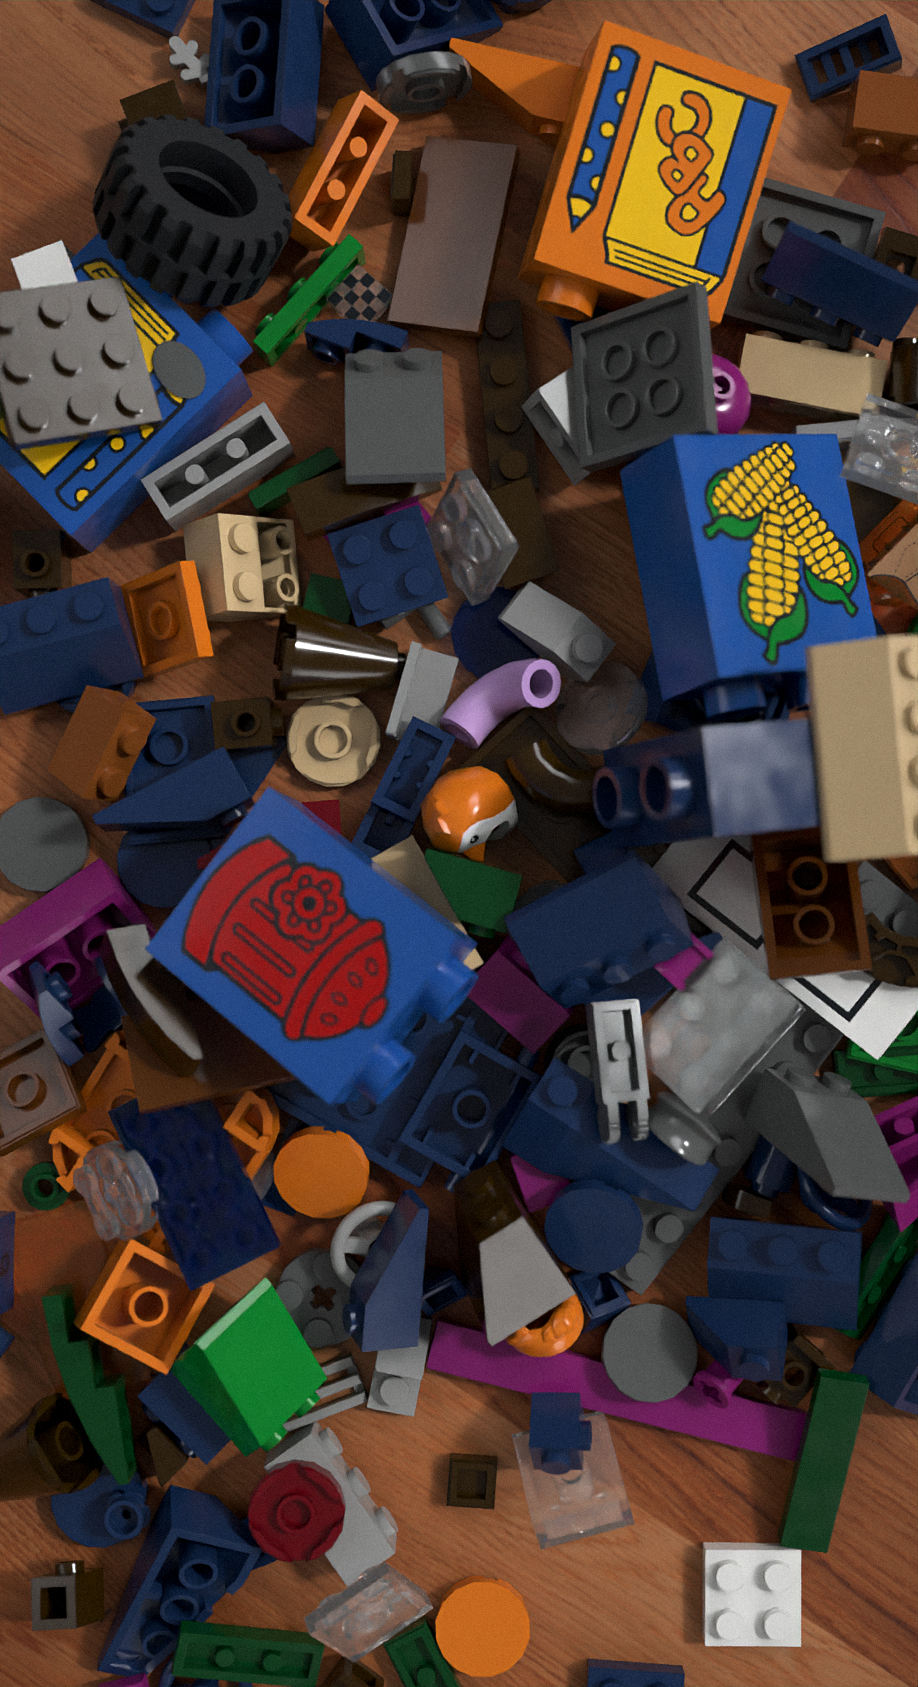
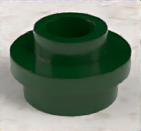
M54 1162L38 1163L24 1176L22 1183L24 1197L36 1209L44 1211L56 1209L70 1195V1192L68 1193L55 1180L59 1177ZM40 1179H48L52 1182L54 1188L52 1194L45 1195L40 1192L38 1188Z

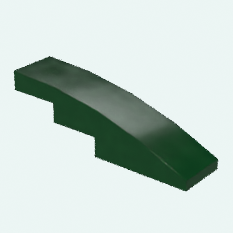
M72 1283L52 1286L41 1298L52 1349L68 1396L92 1445L119 1485L129 1484L138 1468L124 1372L105 1375L100 1340L79 1330L73 1323L77 1315Z

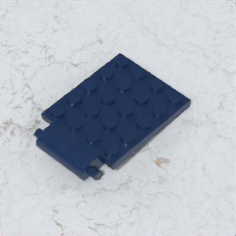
M467 996L456 1011L442 1023L437 1022L426 1012L422 1015L401 1043V1045L416 1056L415 1062L397 1088L378 1105L363 1093L356 1102L328 1104L300 1079L265 1088L272 1094L277 1107L310 1126L324 1127L323 1130H329L336 1133V1130L348 1134L362 1147L368 1159L419 1188L423 1186L435 1163H439L452 1171L444 1184V1188L454 1194L453 1185L463 1180L472 1171L482 1168L493 1160L497 1161L504 1149L502 1143L543 1077L542 1074L533 1069L541 1052L537 1050L533 1054L523 1045L517 1058H514L500 1050L509 1032Z

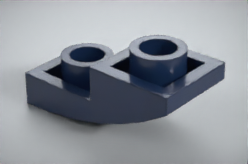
M358 319L320 320L307 323L304 330L308 350H311L312 355L320 361L331 365H337L338 362L345 364L346 354H355L358 350L373 349L381 353L405 352L409 350L408 331L373 321Z
M36 961L29 966V975L38 1012L50 1043L61 1059L70 1067L85 1057L79 1037L83 1035V1030L74 1017L68 1001L73 994L65 979L58 972L51 975Z

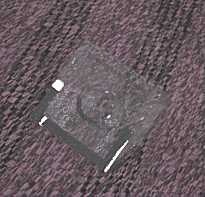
M597 1411L584 1415V1421H591L592 1450L583 1451V1470H570L562 1475L548 1474L542 1470L534 1469L529 1451L530 1430L512 1435L532 1525L541 1549L634 1524L605 1413Z

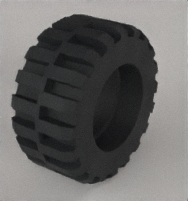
M161 115L156 119L150 116L126 127L120 133L95 190L93 213L101 239L108 240L107 247L109 252L116 260L121 259L126 264V270L136 279L142 277L150 283L149 287L161 294L164 291L175 295V300L186 304L196 301L200 303L201 307L213 308L220 303L227 307L252 298L265 284L292 231V211L288 194L283 193V184L278 176L268 171V164L259 155L254 156L247 150L248 146L236 138L234 141L224 135L223 130L213 125L210 128L200 125L199 120L189 117L177 120L174 115Z

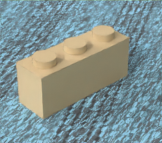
M756 331L753 335H745L738 349L735 366L739 368L748 382L752 399L751 407L825 422L878 418L888 361L876 359V355L868 350L850 349L845 353L829 350V346L821 341L803 340L798 344L782 341V337L774 332Z

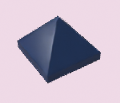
M428 1266L424 1271L421 1309L427 1316H431L467 1296L463 1282L452 1269Z

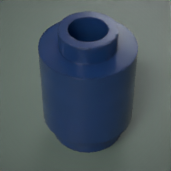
M760 1134L744 1177L752 1181L751 1190L777 1199L779 1192L790 1193L797 1174V1165Z

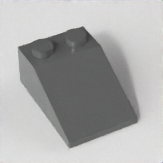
M412 348L405 352L381 353L378 350L366 349L355 354H346V484L446 481L442 351Z
M789 1066L786 1071L765 1068L744 1119L749 1125L833 1196L907 1203L911 1194L868 1102L851 1089L852 1083L848 1079L832 1072H824L823 1076H816L794 1066Z

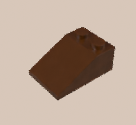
M822 825L751 833L750 854L754 888L769 981L872 970L857 859L825 862Z

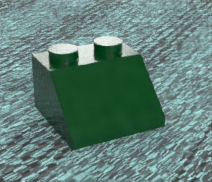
M427 848L424 858L457 918L467 922L466 932L494 939L496 930L507 933L508 927L506 926L505 916L513 912L523 876Z

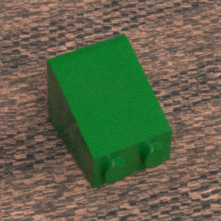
M266 1277L238 1300L174 1361L170 1368L174 1376L245 1457L260 1447L265 1453L271 1450L288 1432L283 1424L293 1414L298 1418L306 1414L320 1399V1396L315 1391L328 1379L273 1285Z

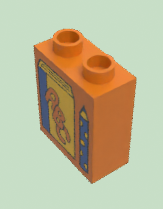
M604 20L584 52L517 278L540 287L535 304L552 315L572 321L587 322L592 320L596 306L614 312L685 285L698 282L707 288L710 330L718 326L724 314L792 89Z

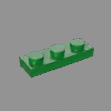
M348 234L340 244L336 242L333 247L326 248L319 258V268L308 280L305 277L299 279L288 292L286 297L288 302L276 315L274 313L268 314L259 323L255 330L256 338L253 340L257 354L271 367L276 364L302 335L307 323L313 322L330 303L328 297L334 291L339 293L346 284L343 281L350 273L354 276L366 263L363 245Z

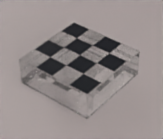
M358 264L326 300L327 304L343 319L375 322L391 305L393 295Z

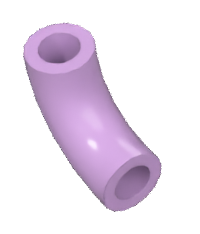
M532 658L507 663L486 673L466 688L440 718L441 726L447 733L456 736L455 740L466 747L477 749L488 734L512 713L523 708H544L551 705L560 692V673L549 660Z

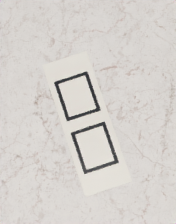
M742 834L673 842L652 869L681 899L683 908L711 930L719 932L725 941L768 974L755 896L750 837ZM862 972L776 980L876 1060L882 1056L918 1011V988L887 984L873 979Z

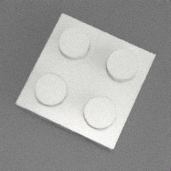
M703 1542L702 1638L705 1646L801 1647V1549L780 1546V1543Z

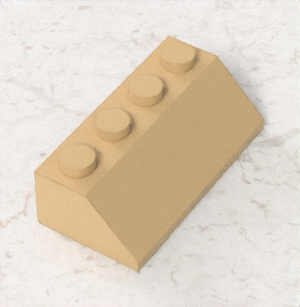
M918 635L887 636L805 648L825 862L918 854Z

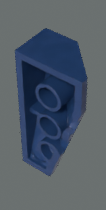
M554 1058L527 1100L502 1146L543 1173L575 1181L590 1179L606 1182L605 1186L612 1187L615 1190L619 1187L629 1195L694 1212L720 1169L709 1161L704 1165H697L684 1159L659 1139L650 1128L647 1139L632 1140L627 1126V1105L623 1102L618 1103L620 1139L613 1144L603 1143L597 1119L599 1104H596L594 1082Z
M169 1486L150 1523L98 1659L97 1671L126 1677L146 1672L147 1676L175 1650L181 1620L204 1622L213 1614L212 1606L227 1592L233 1595L244 1585L262 1549L252 1537L250 1529L216 1496L178 1486Z

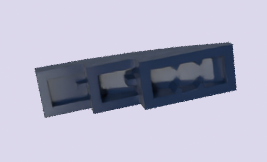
M412 717L352 841L354 846L368 857L373 858L410 836L421 813L420 804L435 784L456 736L421 719Z

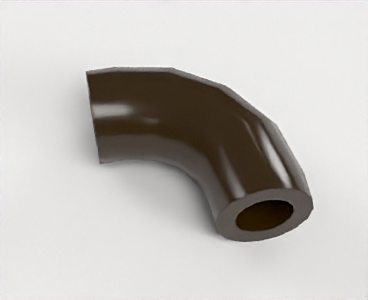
M546 739L524 748L504 761L510 775L531 800L559 815L596 817L592 797L593 782L596 773L601 768H604V764L588 770L573 769L558 759Z

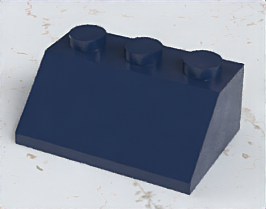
M214 0L204 126L210 128L213 125L223 130L224 135L234 141L236 138L239 139L251 150L277 154L314 147L325 9L321 2L318 0Z
M791 220L787 224L760 280L769 285L765 292L767 296L789 306L792 305L795 298L812 306L808 315L835 327L838 319L854 325L856 328L852 336L875 347H879L882 339L894 343L918 304V280Z
M109 577L0 606V707L4 715H11L81 696L87 685L106 689L144 678L121 587Z
M634 849L505 916L506 926L539 986L564 1009L581 1004L589 997L618 983H623L653 965L667 961L676 954L694 946L681 899Z
M720 1215L713 1216L710 1220L707 1262L708 1295L715 1298L782 1301L784 1303L786 1322L856 1331L863 1231H848L831 1227Z
M917 1252L915 1257L905 1264L901 1272V1282L892 1298L888 1299L880 1308L877 1316L878 1323L868 1340L858 1347L854 1356V1365L849 1372L866 1375L870 1384L868 1390L892 1407L918 1415Z

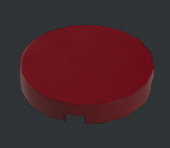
M294 1459L274 1465L261 1475L249 1498L248 1517L252 1537L264 1552L279 1561L292 1563L293 1560L300 1561L306 1559L305 1562L318 1559L334 1546L343 1530L346 1503L342 1487L330 1471L315 1462Z

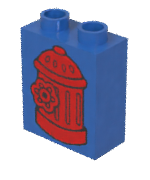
M270 787L265 790L145 948L148 953L328 1104L356 1102L362 1093L376 1105L383 1102L402 1082L415 1062L416 1056L401 1045V1043L422 1015L426 1012L437 1022H444L466 999L478 979V974L463 963L476 947L477 942L298 800Z

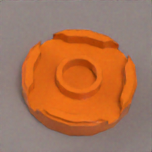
M311 1126L296 1131L283 1143L273 1165L274 1183L281 1197L293 1209L307 1216L332 1219L348 1214L361 1202L368 1186L370 1174L369 1161L362 1147L348 1134L336 1130V1133L323 1130L324 1127Z
M485 1575L471 1576L455 1583L441 1599L435 1619L436 1641L442 1656L456 1670L473 1677H493L511 1669L523 1656L530 1639L529 1612L522 1595L510 1583L499 1578L497 1580L485 1578Z

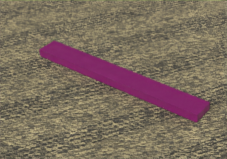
M440 1317L437 1319L426 1362V1368L531 1395L532 1392L580 1393L582 1406L586 1409L796 1461L807 1416L806 1410L783 1404L777 1405L771 1401L736 1392L732 1393V1402L728 1407L718 1408L699 1394L692 1381L673 1398L657 1403L634 1401L615 1389L610 1382L611 1380L606 1375L601 1358L570 1350H565L549 1357L528 1356L514 1349L505 1339L491 1346L482 1328Z

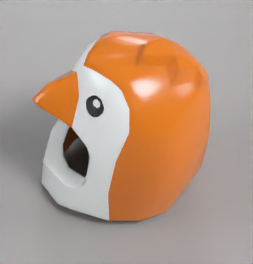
M482 766L448 771L437 779L420 804L423 828L433 846L443 852L460 853L469 860L481 864L484 861L486 840L504 838L518 823L516 801L508 784L498 773Z

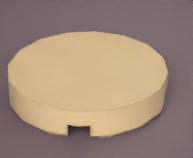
M346 694L311 698L293 714L286 732L287 752L295 768L309 781L325 787H346L363 779L375 766L381 750L380 728L373 713L359 699Z

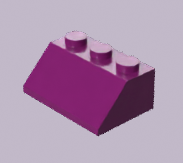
M100 857L0 926V981L40 1018L29 975V966L38 961L51 975L58 972L65 979L73 994L68 999L71 1010H73L105 986L95 966V959L100 955L99 949L106 930L146 924L150 941L158 931L135 897L126 890L122 880Z

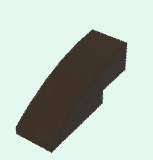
M345 466L289 487L286 490L308 541H311L352 523L354 526L431 496L442 491V487L439 481L346 484Z
M146 924L106 930L99 953L108 979L123 1009L139 1033L163 1060L182 1077L193 1076L203 1059L182 980L166 967L158 969L155 958L145 950L150 943Z

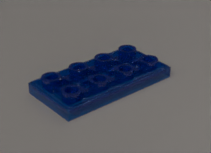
M136 1097L108 1111L190 1291L281 1246V1242L229 1132L223 1128L224 1121L213 1099L140 1115Z

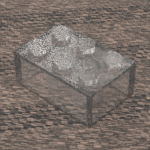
M725 937L711 951L714 956L710 960L704 959L684 981L686 988L682 992L677 989L642 1028L646 1067L694 1112L705 1118H709L806 1011L802 1004L775 980L769 981L768 974Z

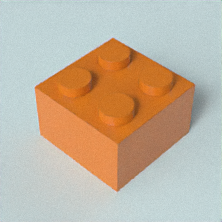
M122 1235L73 1323L80 1330L167 1375L216 1284L137 1241Z

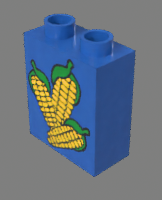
M837 434L672 435L620 470L662 701L703 698L707 720H724L767 709L765 692L784 691L788 712L811 711L805 648L877 638Z

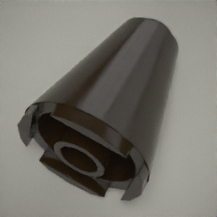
M284 604L285 614L281 613L274 651L273 664L277 665V671H281L280 679L272 678L274 700L288 701L391 690L395 680L401 681L406 663V655L403 652H398L397 642L301 606Z
M54 1393L44 1397L0 1435V1502L77 1493L96 1482L103 1469V1460L98 1461V1452L92 1445L71 1400L62 1397L63 1393Z

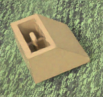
M217 513L183 525L186 561H195L207 621L233 622L280 617L281 613L285 614L283 607L285 603L302 607L293 520Z

